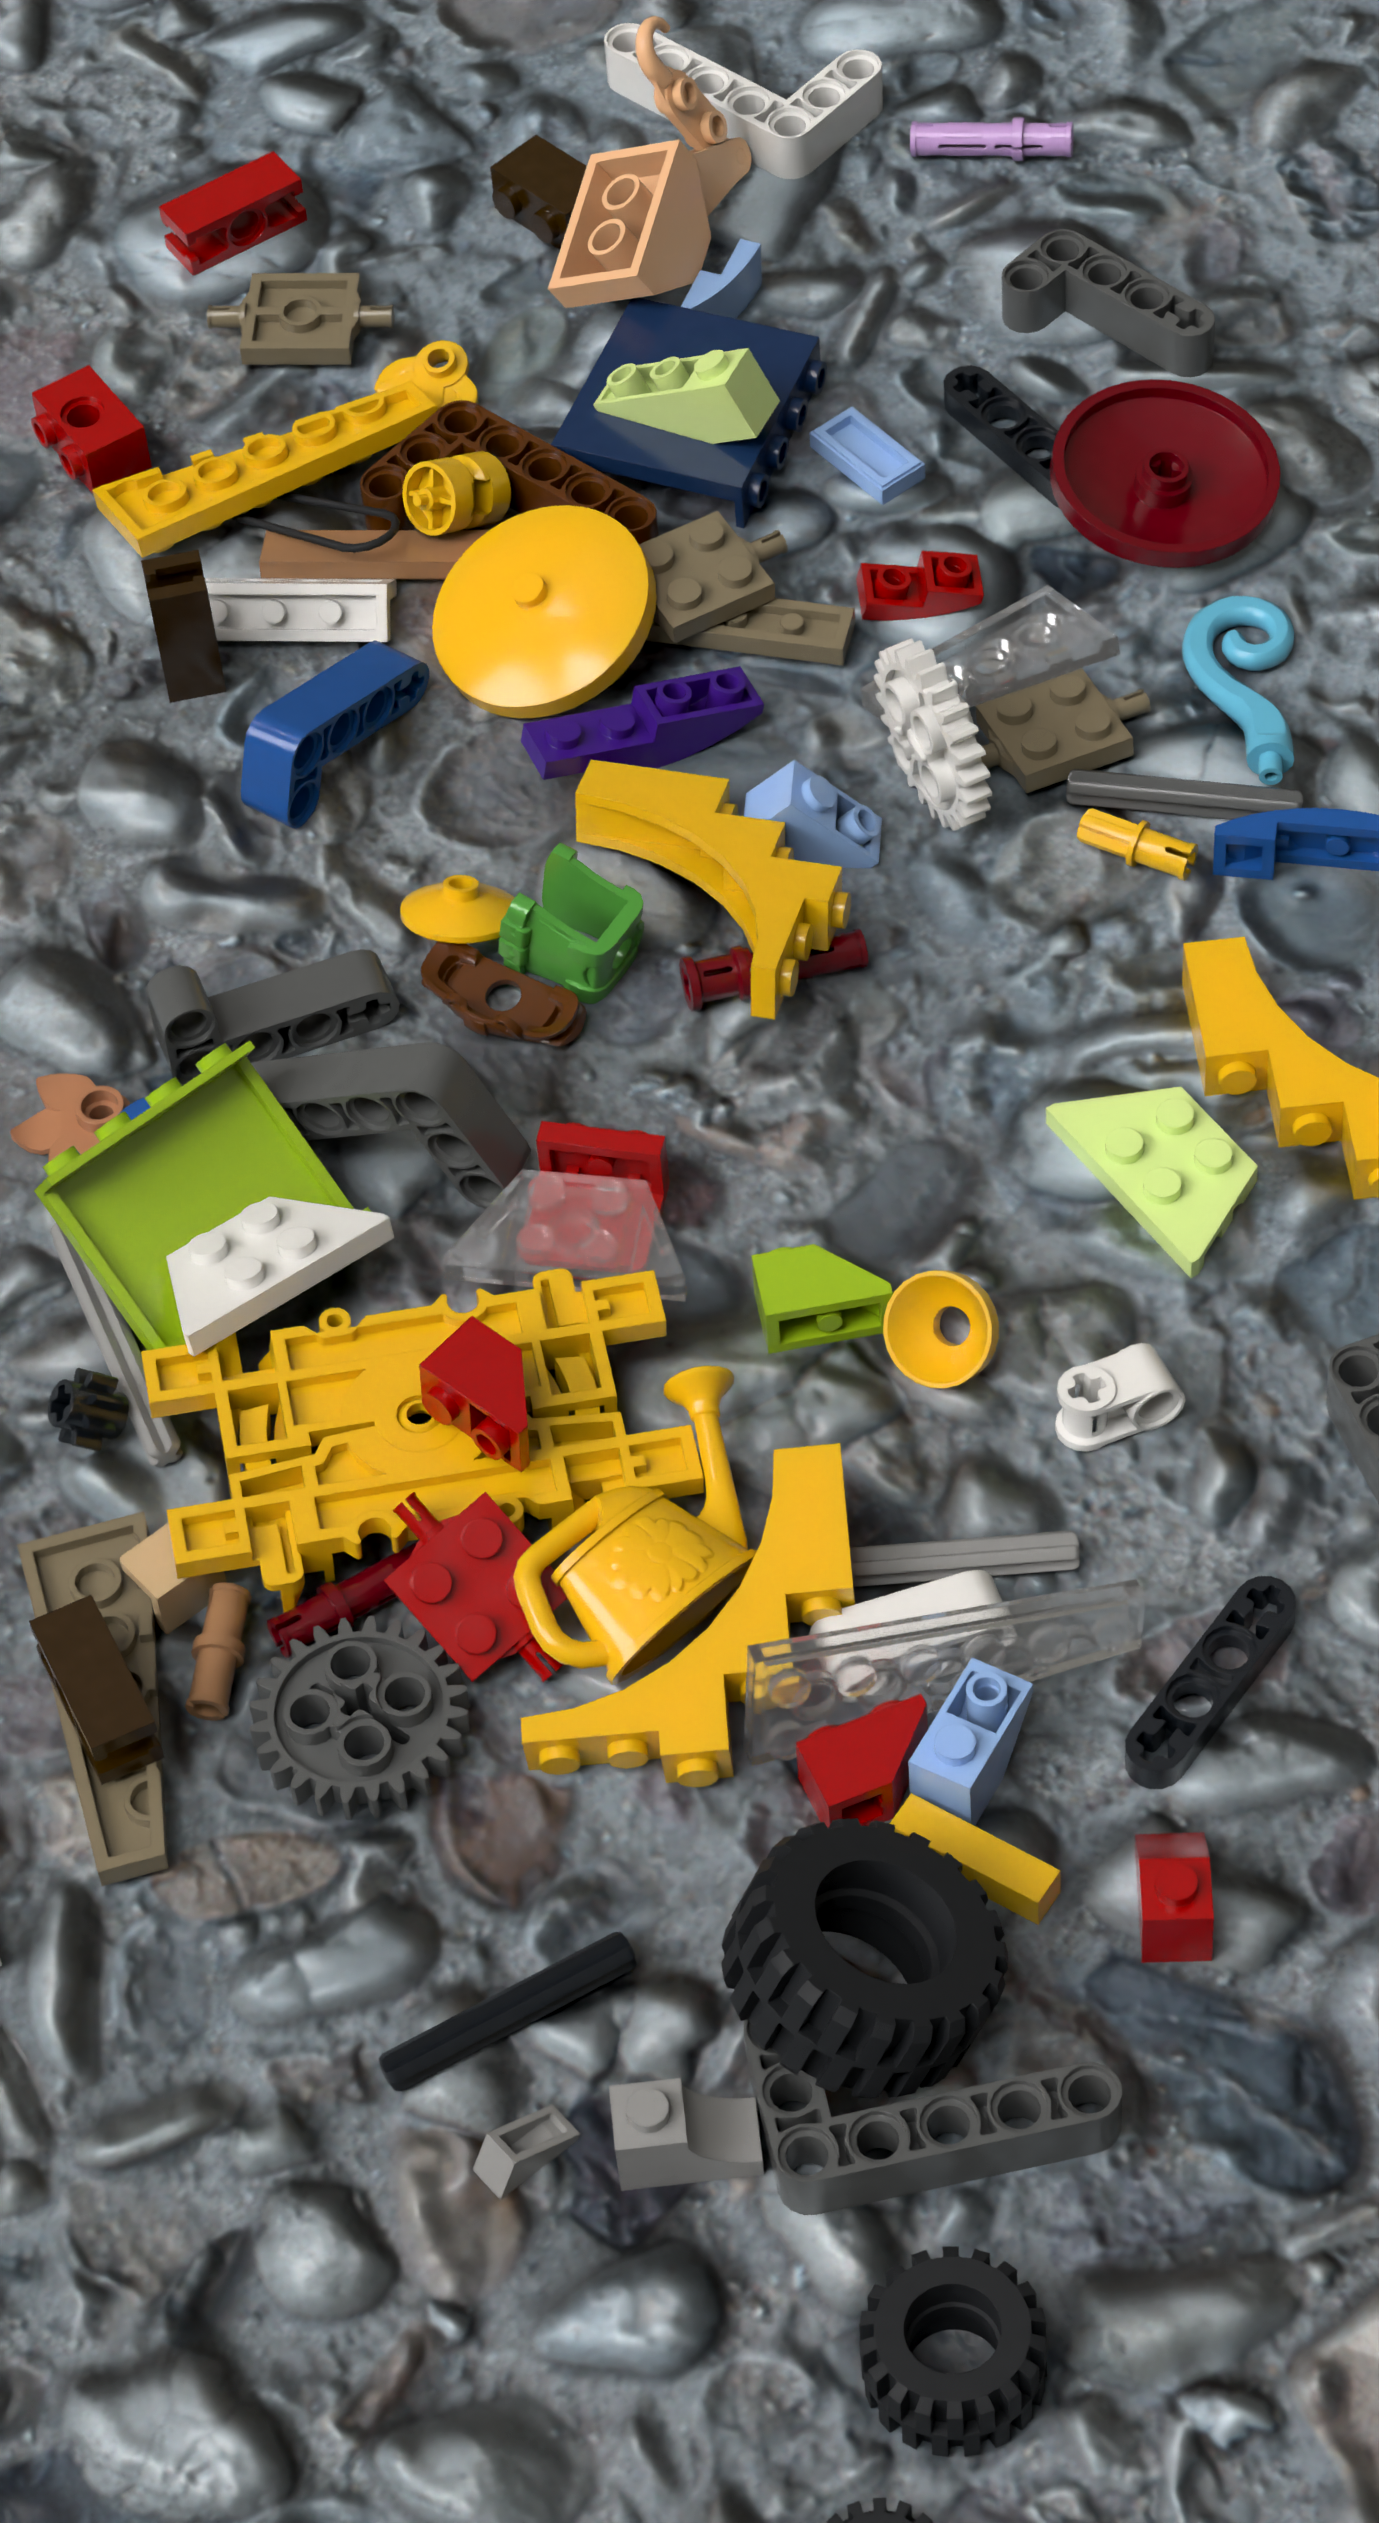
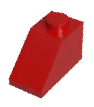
M1204 1832L1135 1834L1141 1962L1212 1961L1214 1912L1210 1856Z

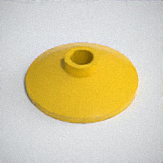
M454 875L447 877L443 882L421 887L408 894L401 903L400 918L410 931L430 940L456 944L485 942L501 937L499 936L501 920L506 915L514 897L502 889L479 883L474 877Z

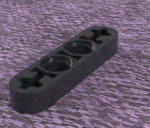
M969 365L951 370L943 381L944 407L948 414L1054 506L1059 508L1050 482L1052 454L1049 457L1040 459L1030 458L1025 455L1028 450L1033 448H1045L1053 451L1058 431L985 369ZM997 418H1011L1017 421V424L1009 428H997L990 425V422Z
M1258 1576L1242 1584L1130 1729L1125 1740V1769L1135 1783L1148 1789H1164L1180 1780L1290 1635L1295 1625L1296 1600L1291 1587L1283 1580L1272 1576ZM1269 1603L1277 1606L1276 1613L1267 1611L1263 1614L1256 1624L1255 1634L1249 1630L1253 1623L1254 1607L1262 1610ZM1233 1646L1242 1650L1248 1660L1241 1667L1224 1669L1212 1662L1210 1656L1218 1648ZM1197 1694L1206 1698L1212 1707L1205 1715L1187 1717L1175 1709L1174 1703L1181 1696ZM1166 1729L1169 1730L1172 1735L1168 1741L1167 1758L1158 1755L1152 1762L1144 1760V1750L1150 1753L1157 1751L1166 1739Z

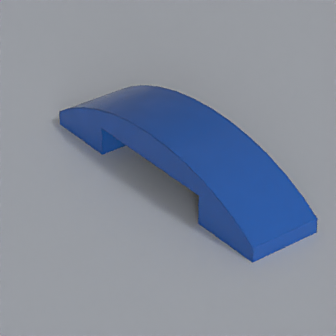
M1295 808L1251 814L1215 826L1213 875L1273 880L1276 862L1379 871V815L1344 809Z

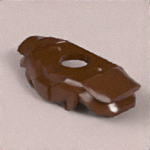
M438 941L429 951L421 965L422 985L439 997L442 1003L448 1006L458 1017L463 1019L464 1026L477 1034L484 1036L493 1034L509 1039L541 1042L561 1047L572 1042L580 1034L584 1026L587 1014L586 1008L579 1002L574 992L555 985L553 988L484 957L479 950L468 944ZM510 984L520 989L521 998L519 1002L509 1010L496 1011L487 1004L488 995L497 986Z

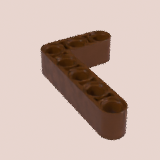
M458 400L442 406L362 475L360 480L363 506L385 509L395 513L400 520L399 530H414L415 526L411 523L405 511L402 494L403 483L408 471L419 462L484 451L494 455L504 466L511 486L509 507L519 513L557 505L581 506L597 510L614 518L627 528L638 544L659 536L657 510L654 503L648 498L471 401ZM364 514L367 530H389L391 528L390 520Z

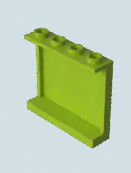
M250 1040L233 1052L227 1043H224L207 1054L195 1064L201 1074L183 1086L176 1077L161 1085L144 1098L150 1108L133 1120L130 1119L126 1111L112 1118L94 1132L100 1142L81 1155L75 1146H72L53 1158L42 1167L48 1177L34 1190L146 1350L186 1344L166 1256L188 1244L194 1237L211 1231L240 1214L247 1206L260 1202L269 1196L354 1209L248 1060L247 1056L255 1049ZM367 1207V1208H365V1209L363 1210V1211H369V1212H371V1210L369 1209V1207Z

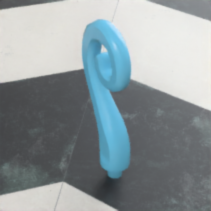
M1230 596L1218 599L1201 608L1189 622L1182 642L1183 660L1189 676L1198 689L1244 731L1248 767L1254 773L1259 774V780L1262 783L1275 785L1282 780L1283 773L1287 772L1294 762V746L1289 725L1283 714L1274 704L1236 679L1221 666L1214 656L1213 643L1221 632L1231 627L1252 626L1265 631L1269 639L1264 643L1256 645L1247 643L1244 636L1237 630L1228 631L1222 640V652L1230 664L1249 671H1261L1272 668L1287 659L1294 643V628L1286 612L1267 600L1251 596Z

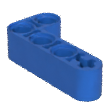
M375 640L262 709L256 714L246 732L241 780V800L243 804L291 828L297 829L302 827L312 816L318 804L322 766L418 704L424 695L429 681V668L427 664Z

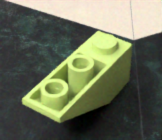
M749 348L725 352L713 350L705 355L680 359L678 357H669L661 362L642 365L632 363L622 365L608 376L607 385L593 405L598 412L710 444L757 438L780 400Z

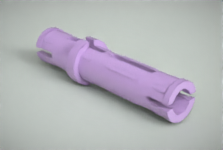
M1013 118L1012 123H930L912 121L910 152L912 157L930 155L1012 156V161H1024L1025 156L1072 157L1073 122L1025 123V118Z

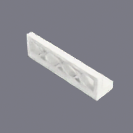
M205 578L217 641L372 642L376 640L388 642L391 640L390 599L397 596V579Z

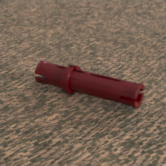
M417 1542L336 1585L332 1582H327L317 1587L316 1596L277 1617L267 1620V1627L276 1647L284 1644L280 1648L281 1654L286 1658L292 1656L289 1643L292 1639H296L306 1646L315 1642L313 1627L319 1625L328 1635L335 1631L338 1633L340 1619L346 1618L353 1629L355 1626L353 1622L397 1598L384 1583V1579L410 1557Z

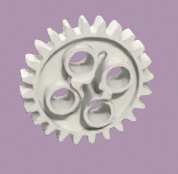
M910 638L880 651V659L875 661V666L879 673L874 675V680L881 692L875 695L885 711V714L880 715L883 723L889 727L891 733L888 737V742L892 745L898 766L908 775L909 787L916 786L920 802L922 804L928 802L931 817L933 819L939 818L944 828L950 826L952 831H955L986 818L985 811L991 808L987 797L992 796V791L985 779L991 777L981 760V757L986 755V752L976 741L975 735L979 731L978 727L973 723L968 703L958 695L957 682L948 681L945 664L943 662L937 664L933 650L931 648L925 650L920 640L914 642Z

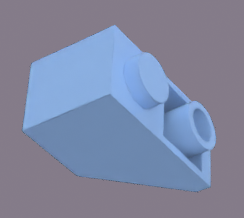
M793 760L746 793L744 817L785 822V847L794 849V860L841 866L842 868H872L879 863L882 818L876 815L870 808L861 805L830 784L824 777L815 774L796 760Z
M972 1657L908 1761L910 1794L912 1793L975 1826L1003 1780L1033 1694V1683Z

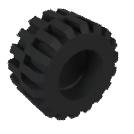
M959 2246L942 2247L943 2257L930 2259L927 2250L912 2254L911 2268L905 2270L899 2263H896L885 2272L886 2288L877 2284L873 2286L867 2296L868 2311H862L859 2324L862 2380H864L865 2395L870 2408L878 2407L879 2422L889 2433L901 2426L902 2443L916 2450L924 2440L932 2443V2455L948 2457L949 2446H963L964 2456L967 2457L981 2454L980 2442L989 2439L995 2448L1010 2441L1009 2425L1012 2424L1018 2429L1023 2430L1032 2419V2404L1040 2406L1045 2392V2377H1047L1046 2320L1043 2308H1037V2294L1030 2283L1027 2281L1017 2285V2269L1006 2261H1003L997 2268L990 2266V2253L974 2249L971 2258L959 2257ZM945 2330H963L974 2333L986 2340L995 2350L993 2355L981 2366L968 2372L956 2374L932 2370L919 2362L912 2354L914 2349L924 2339Z

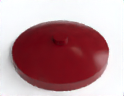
M1149 379L1125 382L1098 391L1083 400L1067 415L1057 432L1050 463V482L1056 502L1066 519L1080 534L1096 546L1115 556L1139 564L1163 568H1186L1206 565L1230 557L1247 547L1261 534L1274 511L1280 486V465L1274 445L1263 427L1235 402L1197 385L1180 381Z

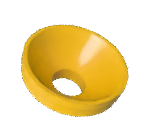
M931 1270L912 1276L894 1291L887 1304L883 1319V1336L891 1359L906 1377L917 1384L929 1388L945 1389L964 1384L977 1376L989 1364L996 1351L999 1339V1321L992 1300L979 1283L967 1275L958 1272ZM950 1306L961 1309L969 1319V1335L960 1345L946 1340L940 1330L941 1316Z

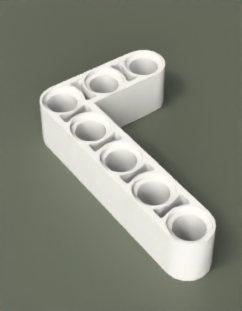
M623 23L609 29L605 34L604 45L607 79L610 88L616 93L668 119L665 114H662L657 109L654 101L655 88L643 74L638 64L635 40L640 25L636 23ZM656 32L653 34L654 50L664 65L675 70H681L688 77H691L696 82L698 89L715 109L724 115L727 123L726 137L728 139L743 138L751 151V163L783 179H798L810 174L872 122L883 110L882 62L876 54L867 50H851L843 53L792 96L785 99Z

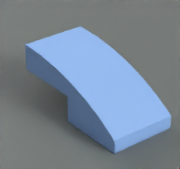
M740 239L721 275L700 270L681 307L736 319L746 309L762 285L761 243Z

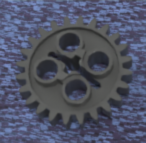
M368 1616L362 1631L353 1632L348 1620L341 1618L338 1626V1635L329 1637L319 1625L313 1627L315 1644L308 1647L302 1642L292 1639L289 1641L293 1657L291 1661L279 1657H272L270 1659L274 1678H258L256 1682L260 1699L250 1702L249 1707L253 1720V1725L249 1726L254 1748H257V1756L262 1771L270 1770L273 1786L277 1791L290 1786L293 1803L297 1806L315 1795L318 1815L324 1816L333 1804L337 1802L342 1803L346 1820H352L358 1805L366 1803L375 1818L381 1817L383 1800L389 1798L398 1807L405 1810L408 1808L406 1791L414 1788L421 1794L431 1795L432 1789L429 1774L432 1773L440 1777L449 1778L452 1773L448 1756H463L465 1752L462 1734L468 1733L471 1730L467 1710L470 1708L467 1686H464L462 1683L458 1663L449 1664L447 1653L440 1645L429 1649L426 1631L422 1629L406 1640L404 1639L402 1622L396 1619L387 1631L383 1633L378 1632L374 1616ZM351 1675H363L354 1680H344ZM407 1705L417 1706L416 1708L411 1709L409 1711L398 1710L399 1708ZM311 1723H323L313 1729L303 1728ZM365 1754H377V1756L368 1760H357L358 1757Z

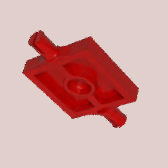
M415 1492L410 1494L405 1501L421 1518V1521H418L402 1502L393 1509V1512L401 1518L419 1541L410 1557L384 1579V1583L433 1639L446 1651L454 1663H458L461 1671L471 1682L476 1680L497 1660L514 1655L516 1652L521 1655L542 1679L541 1681L545 1682L553 1674L536 1656V1653H539L555 1672L564 1664L559 1663L544 1652L536 1641L517 1598L514 1584L517 1561L532 1544L486 1492L460 1514L444 1519L441 1522L421 1502ZM549 1565L542 1572L540 1579L550 1607L554 1611L567 1597L561 1586H556L552 1581L551 1575L555 1570Z

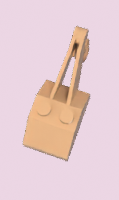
M651 16L642 22L638 28L635 40L636 56L643 74L655 88L654 101L657 109L662 114H665L683 135L686 143L694 149L688 150L679 139L590 155L548 286V290L565 308L652 296L693 284L699 271L702 270L711 241L708 216L751 168L752 157L747 142L740 137L728 139L726 137L727 123L724 115L709 102L698 89L696 82L683 71L664 65L657 56L653 45V34L656 29L662 33H668L670 30V25L662 17Z

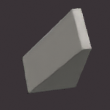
M551 2104L488 2132L473 2171L501 2200L579 2139L580 2133Z

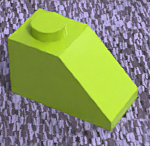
M815 1244L794 1248L780 1247L770 1252L751 1255L754 1295L768 1354L883 1334V1319L886 1307L893 1295L890 1282Z

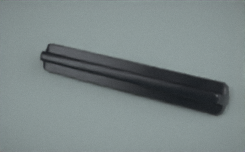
M613 1932L382 2053L379 2057L381 2071L394 2091H403L633 1970L636 1966L634 1950L621 1932Z

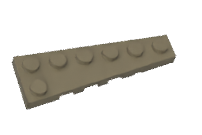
M144 1511L17 1544L35 1618L92 1595L155 1720L158 1732L154 1734L162 1747L153 1605L151 1598L123 1571L120 1563V1557L150 1536ZM52 1685L101 1885L105 1886L169 1868L163 1759L101 1785Z

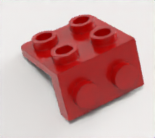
M541 1121L536 1138L541 1182L522 1247V1257L525 1265L545 1270L566 1269L571 1273L600 1277H612L647 1271L670 1184L665 1136L648 1134L639 1130L621 1131L588 1127L574 1122L564 1124Z

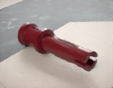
M858 928L851 932L834 935L828 951L811 949L807 961H798V980L857 967H867L869 963L868 951L861 929ZM739 945L731 947L729 954L697 961H694L691 956L680 958L681 982L689 1009L691 1011L701 1010L705 1002L738 996L741 1001L751 999V963L753 952L750 953L747 947L742 948Z

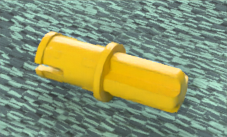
M1093 808L1088 809L1083 814L1077 829V839L1080 842L1126 858L1127 866L1134 867L1137 863L1173 875L1182 881L1187 880L1191 873V869L1187 868V864L1194 866L1198 854L1197 844L1188 843L1150 829V823L1145 820L1135 824Z

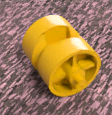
M477 451L415 464L408 471L403 483V503L407 516L415 528L426 535L436 536L497 523L505 516L509 508L511 486L508 474L502 463L488 452Z

